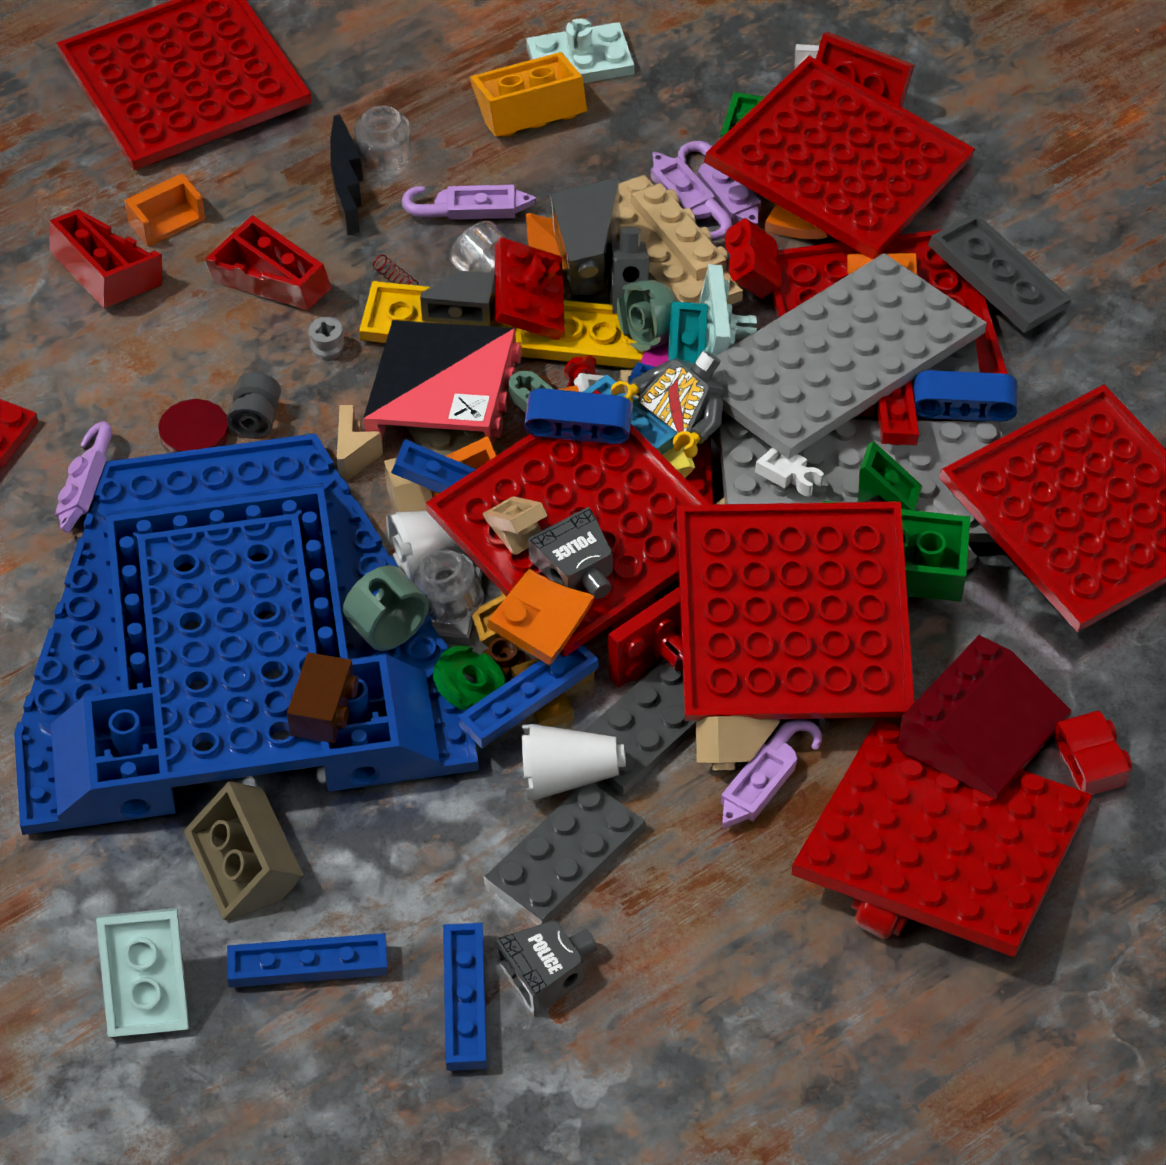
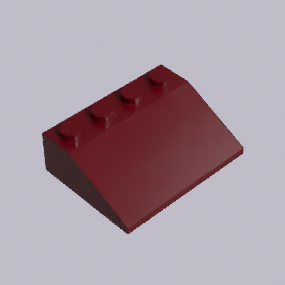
M978 635L903 714L897 749L997 800L1055 734L1056 723L1068 719L1071 716L1072 710L1014 652Z

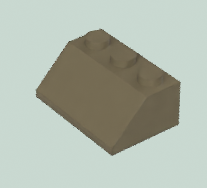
M228 781L184 830L223 920L230 921L280 902L304 877L263 788Z

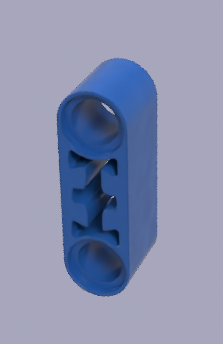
M927 370L918 373L914 377L913 396L916 414L920 417L1003 422L1011 420L1017 415V380L1011 375Z
M543 388L535 389L528 396L524 428L529 434L537 437L621 444L629 439L633 404L629 399L618 395Z

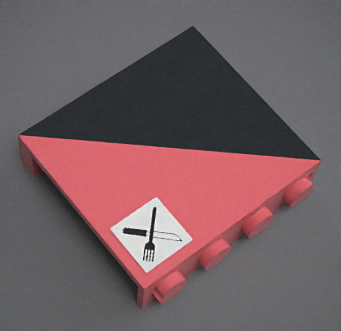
M392 320L363 418L365 431L380 432L382 440L387 425L484 432L485 437L488 436L494 445L495 439L501 438L502 413H507L509 408V380L516 373L514 365L515 363H520L522 356L521 343L516 342L515 328Z

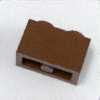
M307 652L287 711L290 736L335 743L339 729L344 730L348 722L349 708L347 705L349 699H355L358 692L359 677L354 676L352 660Z

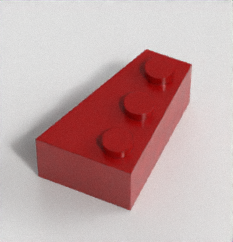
M79 209L49 220V251L103 308L162 285V254L153 250L149 253L137 246L135 239L129 236L125 239L112 233L111 226Z
M254 215L250 216L205 258L214 283L305 310H309L331 289L324 264Z

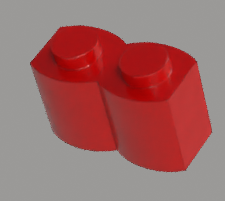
M747 218L728 228L725 236V246L731 255L729 273L733 281L760 299L778 289L781 284L782 274L780 266L776 262L778 248L775 238Z
M1098 710L1056 723L1055 742L1064 762L1070 769L1078 790L1095 795L1127 785L1129 772L1132 771V762L1128 752L1121 750L1116 743L1117 733L1111 720H1106L1104 715Z

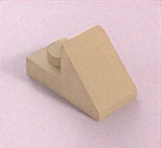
M339 405L337 466L340 477L347 482L380 458L383 454L380 432H362V420L355 419L354 405Z
M513 496L484 512L483 516L511 553L519 554L528 549V538L542 531L538 521L545 518L547 514L541 502Z

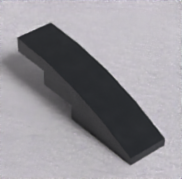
M338 114L333 118L330 137L331 171L338 212L348 236L360 232L357 207L362 206L359 182L364 181L361 156L341 115Z

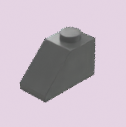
M459 271L425 290L420 296L422 321L491 326L495 306V273Z

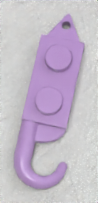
M691 141L681 147L678 156L687 163L685 157L688 153L696 151L705 156L712 145L704 141ZM703 163L698 170V177L715 195V200L729 214L732 223L747 218L758 226V212H761V201L754 192Z
M653 152L651 179L656 184L661 183L666 190L674 189L679 198V205L683 209L690 208L695 219H704L712 216L720 225L718 230L710 232L712 241L723 239L726 236L727 229L732 226V220L729 214L715 200V195L679 156L672 158L658 152Z
M514 185L448 186V189L438 193L435 204H415L412 202L413 196L425 191L423 186L409 189L402 197V206L407 213L421 218L448 217V220L515 218V213L536 204L535 196L515 189Z
M101 421L96 423L86 433L81 447L87 448L94 437H96L95 443L82 456L72 461L68 468L69 476L66 484L58 495L59 504L55 516L59 518L60 528L67 534L71 531L79 517L89 510L107 459L105 454L112 437V428L108 422Z
M807 719L788 720L778 728L766 744L762 745L753 759L744 766L721 795V804L724 805L723 828L730 827L747 819L753 822L794 772L797 756L791 746L786 744L794 733L798 731L810 733L813 736L812 749L817 750L822 743V733L815 723Z

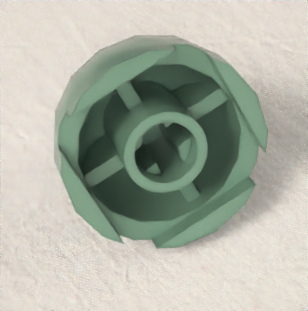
M642 280L624 285L622 289H626L623 296H619L617 300V317L623 334H630L632 339L636 341V343H630V345L639 351H646L669 343L671 303L673 301L680 302L675 293L666 284L655 280Z

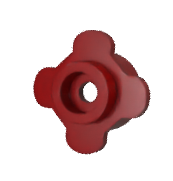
M588 355L585 358L578 356L568 361L564 368L565 377L569 380L567 387L575 386L574 380L580 373L598 375L595 371L597 361L593 356Z

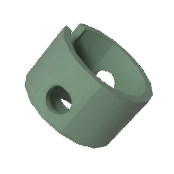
M393 565L381 566L365 574L352 587L343 604V616L374 650L379 651L394 649L405 643L418 631L429 611V600L399 567ZM380 588L376 596L371 593L373 590Z

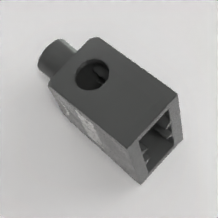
M635 227L622 228L620 230V241H613L610 244L607 289L613 314H617L618 297L623 296L626 289H622L624 285L648 280L649 257L645 242L641 241V230Z
M589 507L528 538L530 561L551 581L578 591L586 588L594 596V599H600L610 592L612 585L606 577L613 570V555Z
M549 921L496 939L497 961L534 1017L582 984L585 979L582 958L597 951L595 940L587 929L568 938L560 924L556 921Z

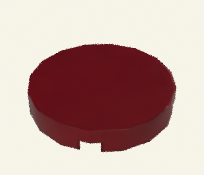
M190 399L172 405L161 416L158 424L161 444L164 448L166 447L170 450L171 453L218 447L219 445L223 446L229 435L226 413L219 405L209 400Z

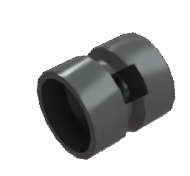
M260 372L244 373L238 378L233 401L227 416L228 426L233 432L252 439L263 438L270 433L275 418V410L281 395L279 383L271 376Z

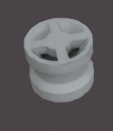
M320 317L314 320L308 328L312 354L314 357L325 361L338 358L345 349L342 337V324L339 320L332 317Z

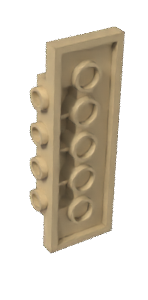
M645 175L618 184L620 223L616 241H620V230L624 227H635L641 230V241L645 242L649 257L648 280H655L666 284L675 293L680 302L699 303L708 264L722 265L724 280H729L727 304L732 305L743 301V289L733 281L730 274L726 271L729 258L725 248L713 245L709 230L706 227L699 228L696 225L692 210L690 208L683 209L679 205V198L674 189L666 190L661 183L653 185Z

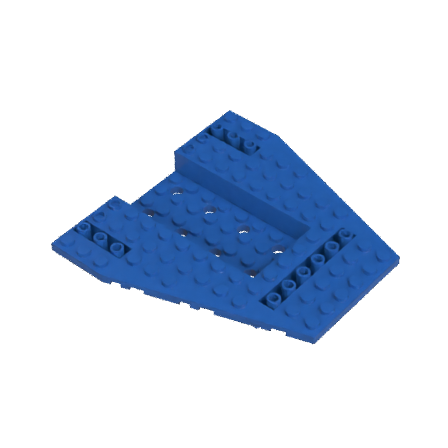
M316 433L105 462L94 493L91 511L87 513L84 521L85 529L82 538L78 540L64 582L65 589L61 602L57 603L54 612L55 620L53 626L48 630L34 672L35 680L30 695L26 696L23 705L24 713L21 722L17 723L14 732L19 818L22 835L175 814L173 787L324 766L327 789L330 792L479 770L475 741L458 725L457 716L464 711L450 704L439 693L433 680V668L442 653L449 649V647L436 632L429 615L427 614L425 621L418 631L405 643L386 651L374 650L343 616V604L346 596L356 582L365 574L378 567L386 565L398 567L393 557H390L382 544V539L358 500L355 501L348 484L345 479L340 477L334 467L332 458ZM380 588L373 590L371 593L376 596ZM264 611L275 613L272 618L266 620L257 617L258 614ZM197 621L201 623L198 628L193 630L182 628L187 622ZM307 652L350 659L353 664L354 676L359 677L357 695L355 699L350 698L347 705L349 716L346 728L344 730L339 729L335 743L289 736L285 740L271 738L278 731L289 732L287 711ZM271 670H279L283 673L276 679L264 677ZM198 680L208 683L199 690L189 688L191 683ZM204 741L214 744L207 751L195 749L196 745Z

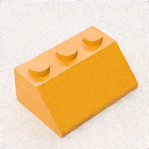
M562 52L470 76L484 122L495 137L511 136L516 131L526 128H541L548 122L559 119H573L577 114L587 112L583 76Z

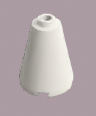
M427 511L394 512L386 516L389 542H394L396 553L393 554L394 560L401 571L412 582L419 581L466 554Z
M536 724L522 725L525 734L522 735L524 778H528L529 789H526L527 800L542 799L619 775V767H626L625 745H617L616 737Z

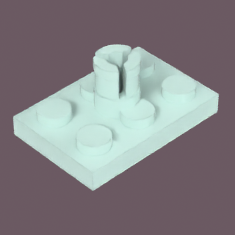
M574 19L572 24H567L565 32L526 38L530 60L562 52L583 76V83L634 75V63L620 22L591 27V23L585 19Z
M708 264L699 303L708 304L705 350L717 356L732 347L735 341L740 342L755 333L757 328L753 326H756L757 318L755 315L732 314V305L727 304L729 280H724L722 265Z
M178 908L97 916L96 923L108 1037L189 1029Z

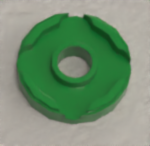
M453 646L444 651L435 664L433 680L439 693L450 704L466 711L506 683V678L501 667L484 652L481 655L472 652L474 648L469 646ZM463 674L471 676L476 683L468 681Z

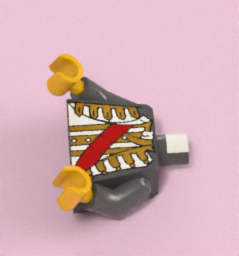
M706 350L701 352L694 364L675 358L632 379L630 384L625 381L614 383L610 390L611 395L625 393L627 395L624 397L632 403L633 396H639L637 401L677 432L673 438L675 451L678 452L683 446L687 445L684 448V453L686 457L693 458L698 453L696 444H702L722 424V397L725 394V389L711 378L721 361Z

